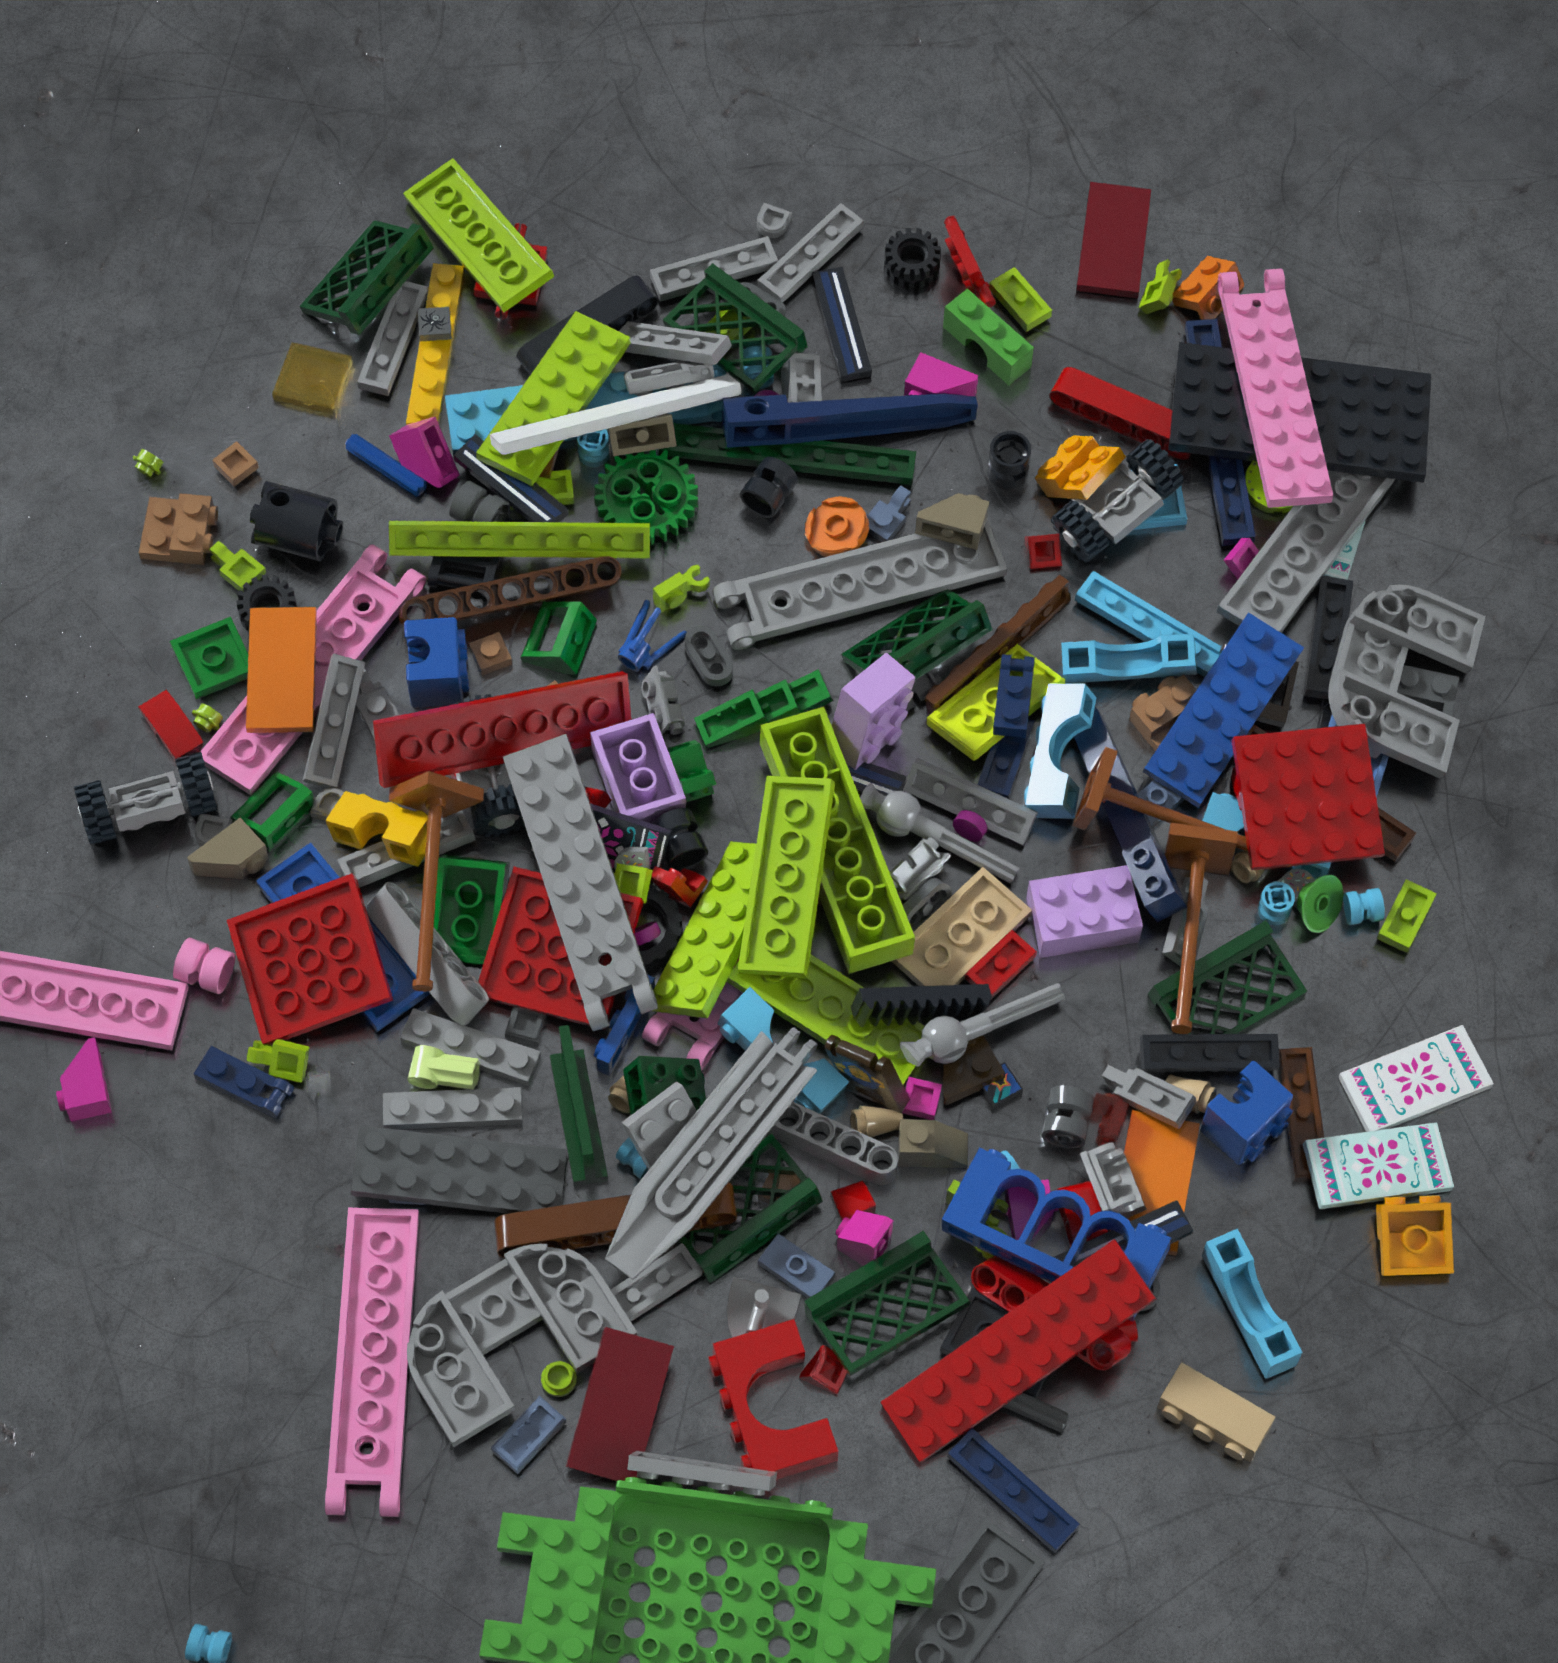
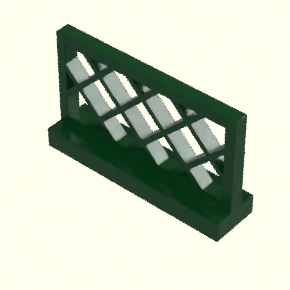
M374 220L299 307L305 314L346 325L350 333L360 335L434 247L421 225L412 223L407 229ZM379 232L385 234V236L372 241ZM386 246V250L372 255V251ZM366 254V258L352 263L357 257ZM367 268V272L353 276V273ZM347 276V280L334 284L339 278ZM348 290V294L335 298V294ZM328 297L327 302L315 306L320 300Z
M712 263L704 271L705 278L663 319V323L666 327L700 332L716 331L717 334H721V330L739 328V340H730L732 344L730 348H739L740 359L725 360L722 357L717 362V365L755 393L794 353H803L808 348L804 330ZM706 290L715 295L716 303L698 305V298ZM735 310L738 312V320L721 322L720 311ZM716 311V323L699 324L698 313ZM694 314V325L680 326L675 321L681 315ZM758 327L761 330V337L743 339V328ZM780 344L785 348L779 355L766 356V345ZM762 345V357L744 358V347ZM762 365V372L752 380L745 375L744 366Z
M947 589L934 594L841 655L845 663L861 673L884 655H879L880 651L892 650L888 654L913 674L916 680L993 631L983 603L978 600L970 603ZM945 601L949 602L948 606L937 607ZM945 616L943 620L931 621L932 618ZM923 619V621L920 623L911 624L915 620ZM918 633V636L905 638L906 634ZM891 636H897L896 639L885 640ZM864 653H870V656L859 657Z
M1266 920L1195 961L1192 990L1194 988L1195 990L1191 998L1192 1004L1189 1017L1192 1026L1210 1030V1034H1215V1032L1239 1034L1308 992L1271 936L1273 930ZM1266 946L1274 957L1273 968L1254 964L1257 951ZM1250 956V961H1249V962L1242 961V960H1244L1245 958H1247V957ZM1235 965L1248 969L1245 985L1227 980L1230 967ZM1253 970L1271 975L1268 991L1250 986ZM1180 971L1154 985L1148 993L1153 1004L1159 1005L1170 1024L1176 1018V1014L1169 1003L1178 998ZM1223 972L1221 979L1215 977ZM1276 976L1288 979L1296 991L1287 996L1274 993ZM1210 982L1220 985L1217 1001L1198 997L1201 984ZM1225 987L1243 991L1240 1007L1222 1003ZM1248 993L1266 997L1264 1010L1255 1012L1245 1009ZM1271 999L1278 1000L1276 1003L1270 1005ZM1197 1003L1215 1008L1212 1024L1194 1020ZM1220 1009L1238 1014L1235 1027L1229 1029L1217 1026ZM1243 1015L1250 1017L1242 1022Z
M569 1025L560 1026L561 1053L550 1055V1062L573 1184L576 1187L608 1181L584 1050L574 1051Z
M770 1134L759 1143L738 1170L751 1171L748 1186L733 1185L734 1193L746 1194L744 1209L736 1208L737 1216H742L740 1227L734 1231L722 1230V1226L715 1229L689 1231L686 1233L690 1235L689 1241L685 1236L678 1240L680 1244H684L709 1283H712L823 1202L818 1187L810 1177L808 1178L773 1134ZM772 1147L777 1152L776 1166L758 1165L760 1155ZM783 1161L788 1167H782ZM757 1172L774 1173L772 1188L754 1187ZM781 1174L795 1175L800 1181L791 1190L778 1189ZM752 1195L770 1196L769 1206L762 1211L750 1210ZM696 1235L714 1237L712 1247L699 1255L694 1249Z
M924 1230L804 1301L806 1317L812 1326L815 1325L849 1376H852L970 1305V1300L931 1247V1240ZM928 1260L936 1268L934 1280L915 1277L917 1267ZM940 1275L945 1282L939 1281ZM894 1280L908 1283L905 1297L885 1294L887 1285ZM913 1284L932 1288L929 1303L909 1299ZM937 1289L953 1292L957 1301L949 1306L934 1304ZM864 1298L878 1300L875 1316L855 1312L857 1302ZM883 1302L903 1305L899 1320L880 1317ZM907 1306L927 1310L925 1320L918 1324L904 1322ZM834 1316L848 1318L845 1333L830 1331L824 1322ZM853 1319L873 1323L869 1338L850 1335ZM877 1325L897 1328L895 1338L888 1342L875 1340ZM837 1340H841V1341H842V1345H841V1346L839 1345V1343L837 1342ZM847 1343L866 1345L865 1356L852 1363L845 1354Z

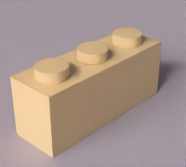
M1182 1362L1160 1397L1157 1406L1158 1409L1162 1410V1415L1171 1422L1186 1424L1193 1429V1433L1200 1439L1207 1442L1213 1440L1225 1447L1224 1451L1231 1457L1241 1461L1245 1459L1250 1463L1275 1419V1416Z

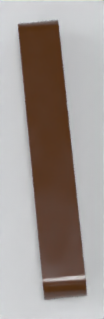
M603 556L419 596L407 600L401 607L399 620L403 626L406 620H410L406 612L410 606H418L422 609L423 619L454 617L457 621L606 589L619 580L621 566L615 558ZM605 564L611 568V580L605 581L598 576L597 568L599 565ZM574 571L580 575L581 584L579 587H571L567 584V572ZM543 578L549 583L550 590L548 594H540L535 590V579ZM512 585L517 589L518 598L516 601H508L504 598L502 594L503 586ZM474 592L483 593L487 599L486 607L477 608L473 606L470 600L471 594ZM442 599L451 600L455 605L454 614H443L439 610V601Z
M730 1182L727 1183L690 1231L725 1226L737 1220L734 1190ZM631 1195L501 1215L494 1220L497 1255L505 1258V1253L531 1244H547L548 1247L563 1250L610 1244Z

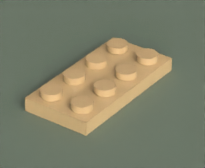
M982 867L913 932L915 935L913 954L893 960L892 962L918 986L959 985L965 979V974L1011 930L1015 931L1031 916L1032 909Z

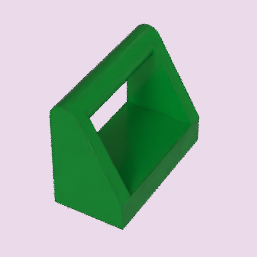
M542 602L520 659L525 663L563 674H577L597 618L582 602ZM550 616L564 619L552 651H537Z
M276 771L230 816V819L235 822L241 817L265 844L266 850L270 852L311 811L314 804L313 793L302 783ZM280 786L291 794L262 825L248 819Z

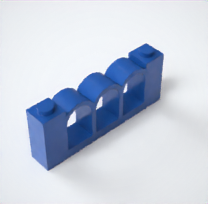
M979 1147L942 1218V1231L1052 1283L1073 1268L1087 1239L1092 1233L1101 1229L1115 1230L1125 1239L1127 1247L1124 1252L1150 1289L1170 1249L1171 1237L1167 1236L1165 1230L1153 1224L1145 1226L1141 1223L1134 1230L1127 1218L1120 1213L1112 1211L1097 1212L1090 1216V1209L1087 1203L1075 1192L1056 1190L1046 1194L1043 1183L1035 1174L1020 1168L1011 1169V1162L1007 1161L1008 1159L1004 1154L994 1149L986 1151ZM1013 1187L1025 1188L1032 1192L1037 1199V1205L1019 1240L984 1225L999 1196L1005 1190ZM1056 1208L1070 1209L1082 1221V1226L1063 1262L1029 1246L1044 1216ZM1135 1314L1128 1320L1133 1322L1137 1314Z

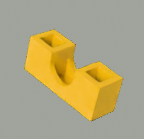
M345 791L325 820L334 842L363 849L370 838L383 834L381 838L391 859L418 867L425 857L428 814L423 811H412L402 808L393 802L385 803L372 799L365 794L358 795Z

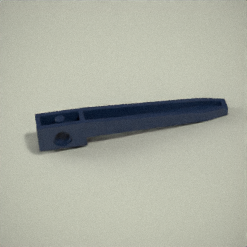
M946 393L789 403L786 395L723 398L721 423L727 447L792 444L945 428L976 420L978 403L975 396Z
M1095 707L1091 728L1074 736L1089 773L1105 746L1118 751L1103 716ZM1118 751L1108 783H1111V788L1139 797ZM1108 800L1105 803L1102 802L1123 850L1121 853L1142 902L1149 913L1159 922L1187 908L1148 816Z

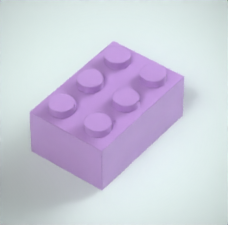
M885 653L845 685L840 692L832 728L846 763L854 770L864 761L867 764L871 763L878 756L881 748L886 744L890 746L899 739L902 734L900 729L902 722L908 714L906 708L914 694L912 688L916 677L888 653Z
M654 713L590 732L592 753L606 791L612 799L611 804L615 812L653 823L656 818L670 810L686 808V797Z
M1127 865L1029 881L1026 898L1028 907L1032 909L1031 920L1040 958L1139 942L1143 925L1131 874Z

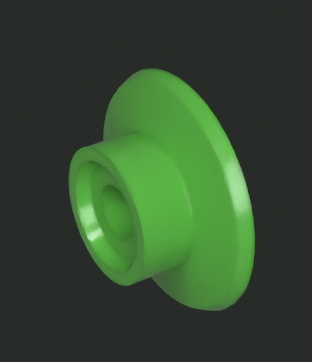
M1321 876L1314 882L1304 885L1298 894L1297 909L1302 914L1305 926L1313 933H1321L1327 930L1337 919L1341 911L1344 892L1342 883L1336 876Z

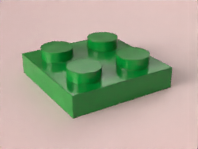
M231 616L170 641L173 652L196 700L248 679V652Z

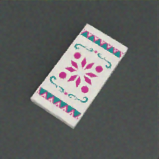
M1463 1025L1344 1071L1338 1077L1366 1132L1390 1129L1488 1090L1494 1084Z

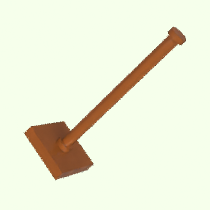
M1106 746L1092 765L1072 825L1085 830L1098 813L1101 802L1105 803L1108 800L1168 823L1223 829L1111 788V783H1108L1118 751ZM1238 834L1236 848L1248 852L1246 837Z
M431 771L389 789L390 802L428 813L416 979L412 982V989L422 992L433 990L430 972L441 818L483 802L484 796L483 788Z
M1170 823L1164 850L1170 868L1191 870L1176 1018L1171 1023V1030L1177 1034H1188L1192 1031V1022L1189 1021L1204 872L1229 875L1237 844L1238 831Z

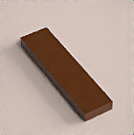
M1312 1047L1279 1049L1280 1084L1293 1094L1289 1107L1293 1112L1286 1120L1289 1123L1286 1129L1293 1181H1312L1303 1143L1305 1140L1324 1138Z

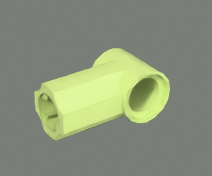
M420 1045L415 1047L407 1081L413 1086L423 1089H435L438 1085L474 1090L480 1076V1061L478 1058L449 1055L438 1048Z

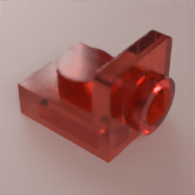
M1096 1093L1092 1111L1103 1115L1097 1132L1098 1135L1102 1136L1101 1145L1113 1142L1116 1147L1127 1117L1129 1103L1124 1102L1121 1097L1111 1093H1105L1104 1095Z

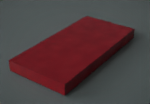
M1090 182L1076 291L1138 298L1152 189Z
M604 1327L565 1467L614 1481H625L627 1477H637V1471L627 1470L629 1455L635 1451L645 1452L674 1346Z

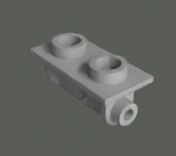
M654 666L643 680L641 686L642 695L647 701L649 714L654 713L662 735L666 730H670V733L674 735L683 732L685 725L680 704H669L668 702L678 700L674 677L668 671L659 672L658 667Z
M933 838L922 839L907 854L913 863L912 866L902 859L890 871L900 900H908L930 877L940 873L944 867L943 864L951 857L949 853L937 852L936 849L939 845Z

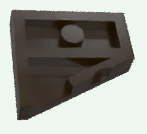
M984 1035L968 1041L965 1053L955 1062L943 1064V1097L945 1105L982 1090V1087L1005 1078V1072Z

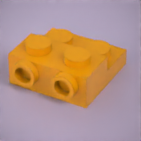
M1073 435L1058 447L1057 454L1047 460L1039 468L1035 480L1047 497L1087 500L1126 456L1120 447L1099 446L1093 436Z
M1440 1195L1419 1196V1203H1406V1197H1384L1385 1204H1376L1377 1239L1380 1240L1382 1276L1454 1273L1451 1203L1441 1202Z

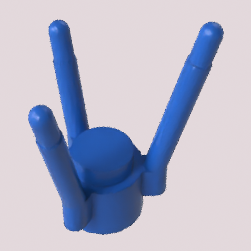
M649 600L644 601L625 643L618 651L619 661L635 672H638L641 667L648 670L654 661L685 638L687 631H682L650 655L651 647L644 639L661 613L660 608L654 610L636 637L649 608Z

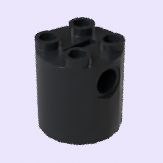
M266 481L262 488L260 505L254 504L250 513V523L255 524L251 543L320 562L330 549L338 545L343 533V521L337 520V500Z

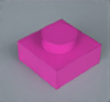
M1241 538L1223 561L1235 577L1239 579L1259 550L1250 538Z
M908 1077L905 1090L910 1101L902 1113L934 1120L942 1084Z

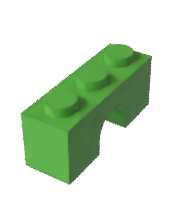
M966 289L945 306L943 328L964 346L973 340L976 341L987 356V367L1007 385L1010 386L1032 367L1034 347L969 289Z

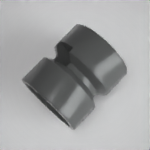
M467 481L456 493L450 506L449 515L457 521L505 522L509 514L510 503L497 495L492 496L489 494L487 496L486 489L472 481Z
M1061 1085L1051 1088L1047 1105L1049 1114L1045 1116L1041 1137L1048 1143L1059 1147L1080 1148L1084 1146L1089 1126L1086 1120L1090 1119L1094 1101L1093 1095L1086 1090L1073 1086Z

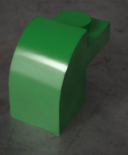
M692 740L667 748L686 797V802L714 794L712 786L717 785L713 772L707 769L699 742Z

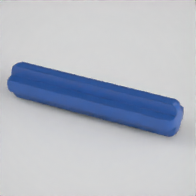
M352 434L346 441L347 451L413 495L420 496L426 490V480L402 466L400 462L358 434Z

